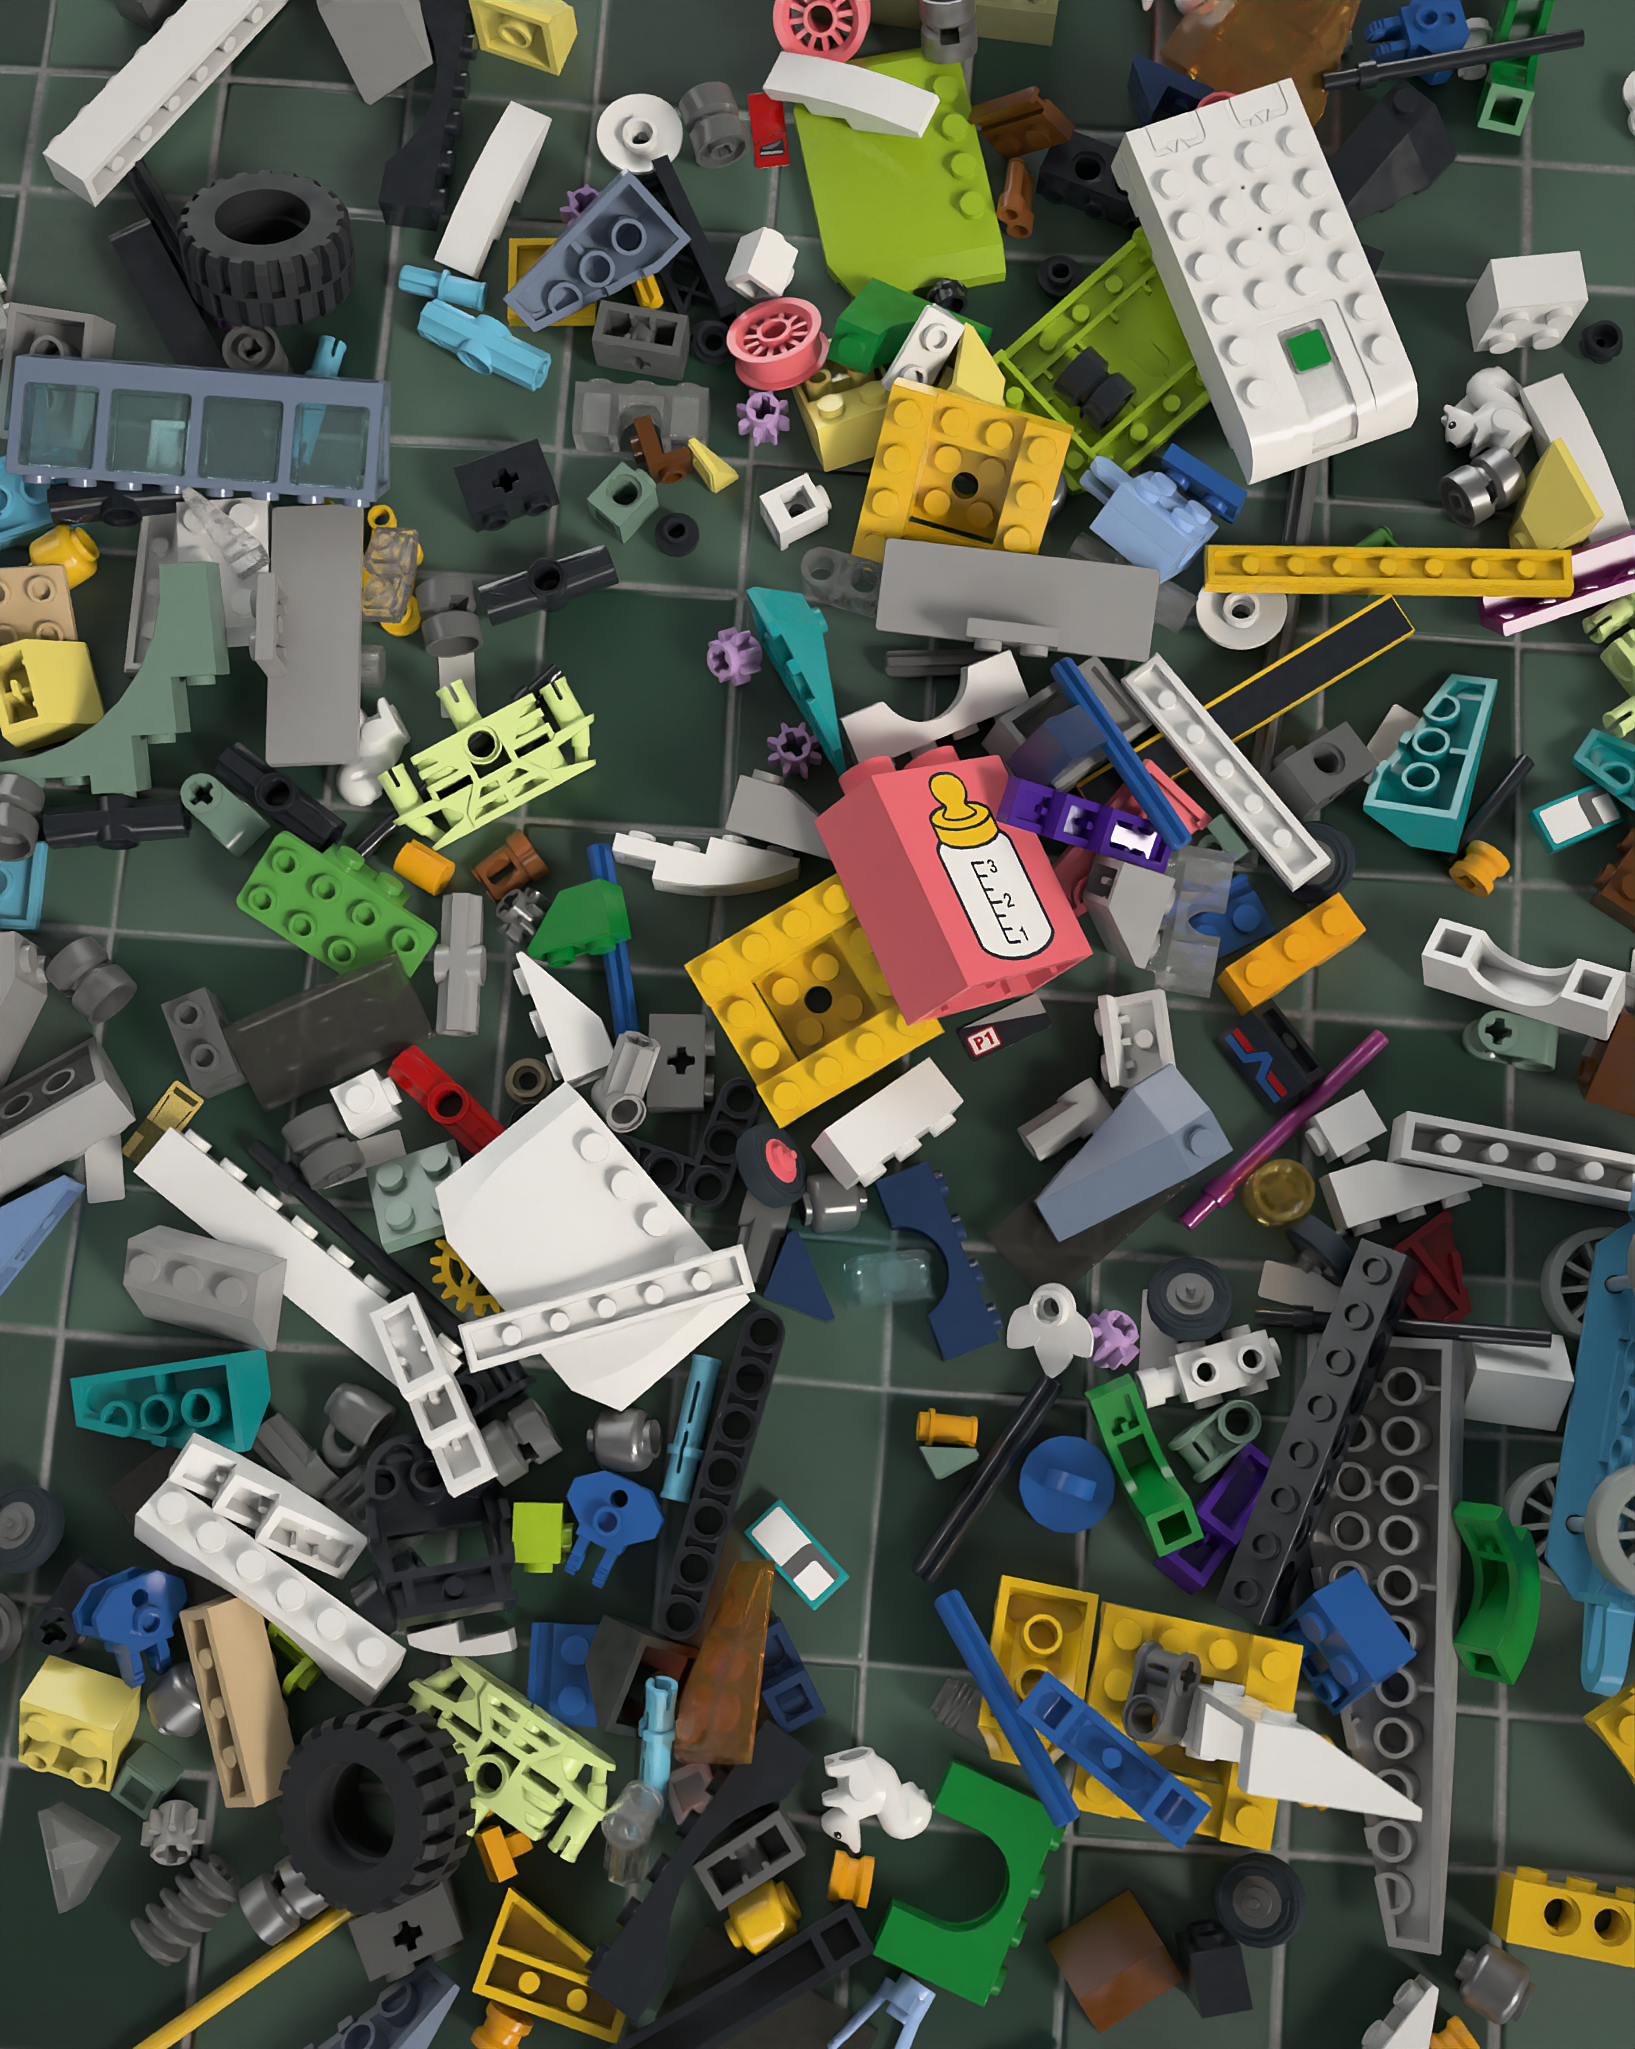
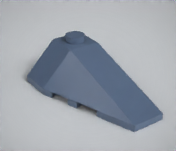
M625 167L503 297V300L536 332L607 295L610 296L644 277L647 278L659 272L691 238L633 173Z
M1169 1063L1130 1087L1120 1099L1122 1102L1107 1120L1100 1122L1091 1133L1093 1136L1074 1158H1070L1034 1200L1057 1242H1061L1191 1177L1233 1151L1211 1109L1173 1064Z
M429 1957L418 1965L414 1971L403 1976L379 1994L377 2004L357 2019L352 2014L337 2024L338 2033L318 2047L311 2043L304 2049H427L460 1988Z

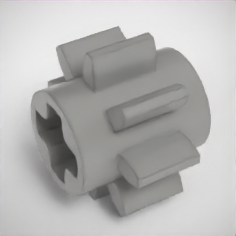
M182 1800L167 1801L161 1804L158 1810L152 1809L149 1821L143 1822L141 1845L151 1846L150 1857L159 1864L167 1866L183 1864L189 1860L190 1856L197 1855L198 1844L205 1843L207 1820H197L198 1809L194 1808L189 1802Z

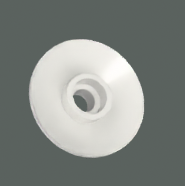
M632 94L614 101L603 112L597 126L598 146L606 161L620 171L626 167L634 175L653 173L651 161L664 155H668L672 162L679 153L683 141L682 123L675 109L663 99L649 94ZM638 140L647 141L644 144H634Z
M1203 585L1196 602V616L1202 631L1215 643L1230 649H1252L1267 643L1281 630L1287 615V598L1285 593L1204 592ZM1245 612L1249 617L1239 619L1235 618L1233 614Z

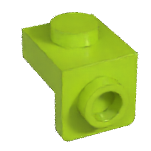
M270 1622L267 1629L269 1643L296 1666L285 1678L281 1692L289 1697L298 1686L306 1691L323 1671L291 1638Z

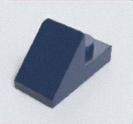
M1136 54L1133 59L1127 85L1142 128L1155 123L1161 111L1174 117L1195 110L1201 100L1214 93L1215 90L1139 54Z

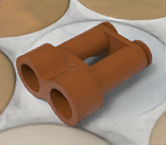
M1011 158L1008 161L1004 193L998 198L996 215L999 220L1007 223L1006 231L1011 237L1024 239L1029 237L1033 230L1034 214L1031 212L1035 178L1028 173L1024 160L1020 158Z
M520 828L505 838L507 842L505 845L475 865V869H470L481 884L484 881L490 891L487 889L486 893L495 905H498L497 902H501L510 891L522 888L531 880L538 882L551 872ZM513 862L516 869L498 883L493 884L489 878Z

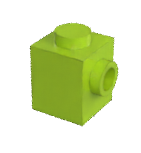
M514 1502L512 1542H514L515 1563H524L523 1572L551 1573L553 1572V1564L565 1562L566 1553L572 1552L575 1545V1523H567L568 1503Z

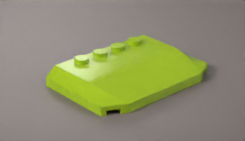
M922 47L844 62L845 64L898 79L936 94L940 102L921 138L853 130L845 118L812 115L804 103H795L793 110L794 123L827 274L836 284L840 283L851 296V302L872 278L917 297L928 295L936 282L946 278L957 280L960 284H965L967 288L1005 281L1006 265L1003 241L976 126L968 122L972 109L961 62L953 64L930 62L924 58Z
M1142 225L1133 232L1130 241L1005 351L1001 348L992 356L1005 378L1003 393L1005 407L1075 426L1062 467V472L1067 480V492L1071 496L1088 492L1080 484V479L1086 470H1091L1090 464L1096 456L1109 458L1129 475L1211 402L1152 258L1153 251ZM1089 346H1092L1109 362L1108 373L1119 372L1136 388V392L1128 404L1099 433L1093 431L1079 417L1081 410L1079 406L1069 408L1051 391L1054 383L1065 368Z

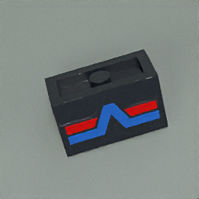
M1272 998L1250 1010L1213 1040L1269 1114L1328 1072Z

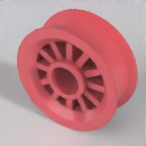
M775 0L773 9L775 34L785 52L815 56L844 63L857 52L865 38L871 15L870 0H849L850 5L840 6V4L845 0ZM817 5L825 6L831 11L833 20L826 24L819 23L813 18L811 9ZM791 8L800 12L791 14ZM853 15V21L844 18L846 16ZM804 23L798 30L794 26V24ZM840 29L849 33L845 36ZM808 32L811 34L810 41L803 38ZM830 35L836 41L835 44L831 45ZM817 37H821L822 45L815 44Z
M785 297L764 301L743 312L732 323L727 333V346L731 354L736 357L735 369L738 378L751 388L775 391L796 386L814 376L825 364L829 351L828 340L820 331L822 319L819 310L806 300Z

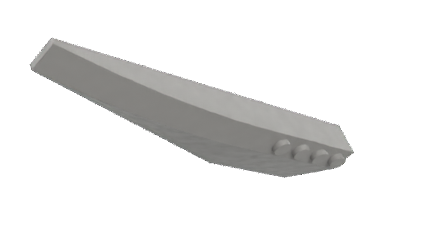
M1323 1333L1308 1334L1307 1373ZM1392 1337L1309 1549L1313 1564L1311 1573L1315 1589L1320 1590L1356 1569L1417 1653L1400 1670L1340 1712L1347 1749H1351L1352 1759L1423 1810L1421 1822L1364 1813L1366 1822L1364 1832L1368 1849L1372 1851L1376 1871L1374 1881L1387 1944L1390 1947L1440 1955L1450 1837L1458 1680V1652L1452 1642L1459 1631L1462 1536L1451 1514L1459 1501H1462L1466 1342L1444 1339Z

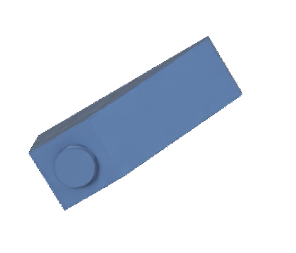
M63 1175L0 1207V1296L85 1189L86 1185L82 1182Z

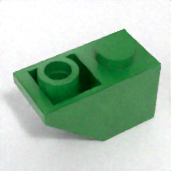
M599 878L559 891L528 947L529 958L547 962L549 967H564L575 963L576 956L588 952L591 955L606 954L616 950L617 943L632 939L622 886Z

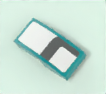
M1598 783L1549 802L1526 815L1547 855L1581 840L1582 842L1625 822L1611 793Z
M780 1499L744 1532L814 1611L850 1578Z

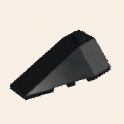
M1401 78L1373 107L1327 164L1355 228L1359 221L1380 211V213H1383L1393 208L1395 202L1412 193L1417 195L1427 190L1455 161L1457 153L1436 104Z

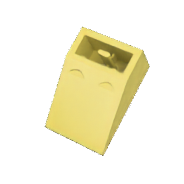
M831 338V339H828L829 347H830L832 338ZM827 358L825 364L814 376L803 383L791 387L812 447L825 472L875 457L890 396V391L882 386V380L886 375L883 366H879L868 375H865Z

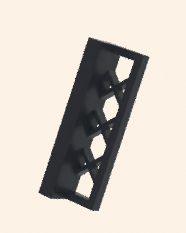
M664 155L651 161L653 178L641 183L650 194L659 193L663 202L661 206L691 238L669 261L668 266L666 267L665 265L657 273L676 314L688 316L692 342L696 329L707 321H720L731 326L737 319L736 301L668 155ZM683 249L685 250L688 257L681 255ZM677 264L695 271L696 277L691 288L673 282L671 277ZM700 285H701V287H702L704 293L698 291ZM680 296H683V297L686 298L684 304H683V302H682ZM693 301H697L710 306L715 317L693 325L688 313Z

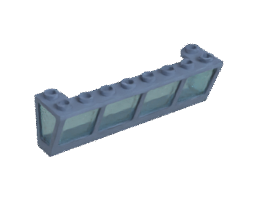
M43 354L20 355L15 358L6 473L21 474L22 482L33 484L51 483V479L68 478L69 486L95 487L97 486V480L114 481V489L142 490V484L160 485V492L169 494L188 493V487L205 488V495L211 497H233V490L250 491L251 499L275 501L279 500V494L297 495V502L305 504H323L324 497L342 498L343 506L370 507V502H376L379 497L390 490L391 381Z

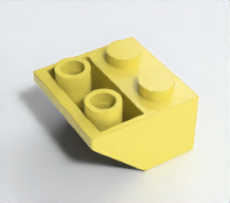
M24 639L0 646V728L2 736L21 753L79 736L93 727L106 714L88 645L85 642Z
M49 1655L20 1699L19 1762L25 1763L31 1769L38 1772L48 1771L72 1779L82 1787H95L110 1792L116 1782L139 1718L141 1685L131 1689L120 1678Z

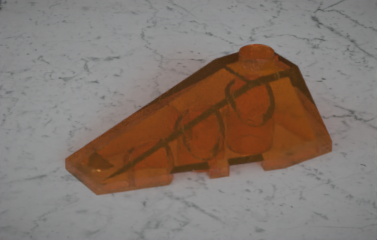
M766 1559L735 1562L680 1701L673 1755L678 1763H752L775 1561Z

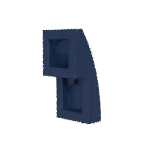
M780 1616L736 1638L737 1644L760 1687L761 1694L781 1730L789 1733L826 1713L818 1692Z

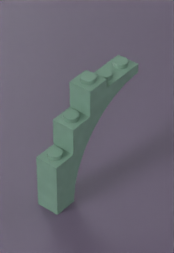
M198 561L159 564V606L153 638L139 672L120 701L93 727L65 745L33 757L0 762V775L13 774L34 781L40 787H46L45 778L61 777L62 786L91 784L92 794L108 793V795H128L137 798V791L152 789L147 739L148 744L176 742V733L191 732L185 677H187V686L216 684L215 675L230 674L219 563Z

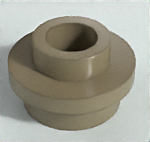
M532 1058L521 1059L515 1062L507 1071L505 1087L510 1097L520 1104L527 1102L540 1103L551 1091L552 1076L545 1064L539 1060ZM527 1075L537 1077V1085L532 1090H524L521 1087V1081Z

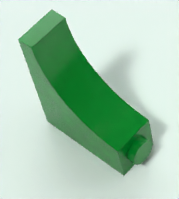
M872 278L838 317L827 358L868 375L875 368L894 361L925 306H932L933 303ZM945 309L963 325L968 323L973 326L987 348L993 331L992 328Z

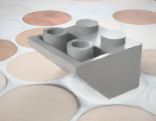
M1096 853L1081 897L1108 954L1136 967L1145 969L1148 960L1153 959L1159 948L1160 934L1158 930L1163 915H1167L1174 904L1176 891L1173 886L1176 879Z

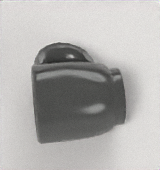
M349 1382L342 1383L332 1393L324 1407V1413L328 1415L331 1421L322 1439L324 1459L330 1466L337 1469L346 1468L353 1464L359 1457L361 1450L372 1449L387 1434L396 1418V1407L363 1385L351 1384ZM336 1429L355 1444L353 1449L344 1451L337 1445L334 1439Z

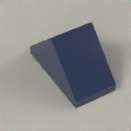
M1080 704L1042 723L1006 761V765L1016 777L1050 788L1105 745L1108 739Z
M796 1229L787 1235L763 1297L767 1301L828 1324L835 1320L834 1313Z

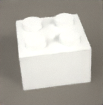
M1580 251L1491 259L1466 303L1474 352L1490 350L1493 354H1501L1514 348L1533 346L1535 349L1543 350L1560 344L1588 302Z

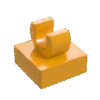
M489 1825L473 1835L490 1882L500 1883L517 1875L518 1873L512 1858L533 1849L531 1840L520 1830H516L503 1836L500 1825Z

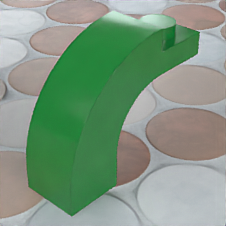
M1125 1374L1085 1392L1084 1394L1095 1420V1423H1093L1105 1455L1110 1462L1113 1473L1136 1520L1159 1558L1204 1538L1191 1499L1174 1476L1158 1445L1136 1384L1131 1376Z
M1459 1501L1451 1515L1472 1558L1474 1593L1467 1617L1452 1643L1469 1676L1514 1685L1529 1655L1538 1622L1540 1571L1535 1544L1529 1528L1513 1526L1504 1507Z

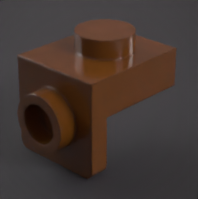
M650 414L633 419L636 436L630 437L629 443L636 464L645 463L647 473L655 484H674L683 480L686 475L693 473L689 447L662 453Z

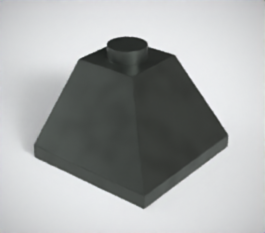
M603 1614L585 1659L598 1728L606 1732L642 1739V1736L638 1735L639 1721L644 1717L646 1681L651 1677L656 1680V1676H667L673 1678L678 1683L674 1721L678 1722L705 1651L682 1641L671 1639L662 1633L639 1624Z

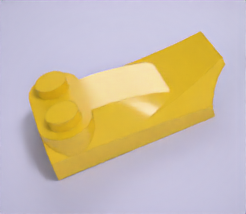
M1006 1575L1001 1576L997 1599L994 1604V1620L989 1647L1020 1704L1046 1671L1051 1673L1084 1701L1099 1598L1098 1594ZM982 1694L977 1727L987 1743L990 1758L1021 1766ZM1035 1729L1054 1764L1065 1752Z

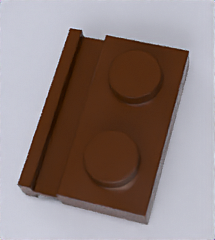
M1036 86L973 106L968 118V122L971 125L978 123L982 127L980 134L994 147L997 153L1004 156L1007 160L1068 142L1075 128L1048 98L1041 100L1037 96L1039 89Z

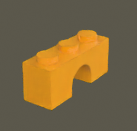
M1338 892L1225 968L1216 981L1243 1017L1253 1008L1280 993L1287 985L1315 966H1320L1354 943L1366 931V928Z

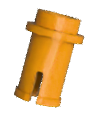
M929 1408L928 1412L919 1411L916 1440L925 1441V1446H932L933 1442L975 1447L978 1430L977 1416L966 1417L935 1413V1408Z

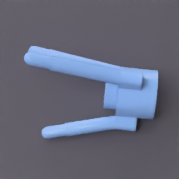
M904 1972L901 1973L896 1983L885 1977L877 1993L828 2042L827 2049H837L886 1999L890 2001L886 2012L905 2024L895 2049H910L918 2026L936 1994Z

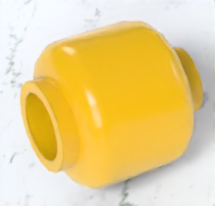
M60 524L31 543L29 555L32 562L28 566L63 564L66 568L69 590L90 578L97 571L96 559L99 558V551L92 538L82 528L76 527L74 529L71 526Z
M770 1878L728 1905L730 1919L724 1922V1926L730 1940L738 1950L745 1946L755 1956L762 1957L796 1935L798 1930L797 1920L802 1917V1914L787 1884L783 1880L776 1883Z

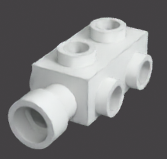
M1249 1324L1222 1331L1223 1341L1206 1346L1204 1340L1177 1344L1178 1354L1167 1357L1170 1367L1156 1370L1153 1366L1134 1372L1135 1384L1145 1409L1165 1404V1398L1179 1395L1181 1403L1193 1401L1196 1410L1222 1403L1221 1393L1238 1388L1242 1397L1269 1389L1266 1380L1280 1376L1277 1366L1282 1364L1279 1347L1273 1337L1268 1338L1265 1329L1251 1333ZM1247 1350L1254 1352L1257 1362L1254 1368H1248L1243 1363V1354ZM1201 1363L1210 1366L1212 1376L1207 1382L1200 1380L1197 1375V1368Z

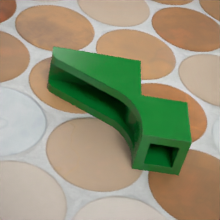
M1505 0L1491 44L1545 35L1555 0ZM1540 54L1489 63L1490 69L1476 108L1477 127L1517 136L1521 135L1535 94V75Z

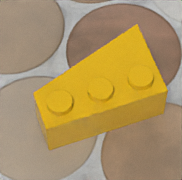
M509 1887L472 1992L614 2044L619 2039L626 2015L584 1983L590 1973L583 1967L593 1952L515 1887Z

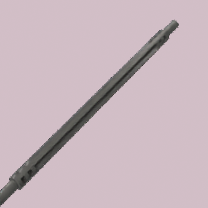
M1320 460L1295 468L1291 472L1281 546H1308ZM1285 594L1287 598L1286 619L1278 634L1266 643L1263 670L1293 652L1301 594ZM1284 713L1253 732L1249 762L1263 779L1275 769L1272 761L1278 756ZM1244 834L1243 840L1245 842H1249L1250 840ZM1257 848L1242 860H1239V866L1250 869L1257 868L1259 857Z

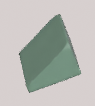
M918 1447L934 1479L938 1480L972 1463L979 1456L976 1449Z
M144 1743L126 1761L109 1794L144 1820L149 1821L150 1811L152 1809L158 1810L159 1806L163 1804L180 1779L184 1768L152 1744Z

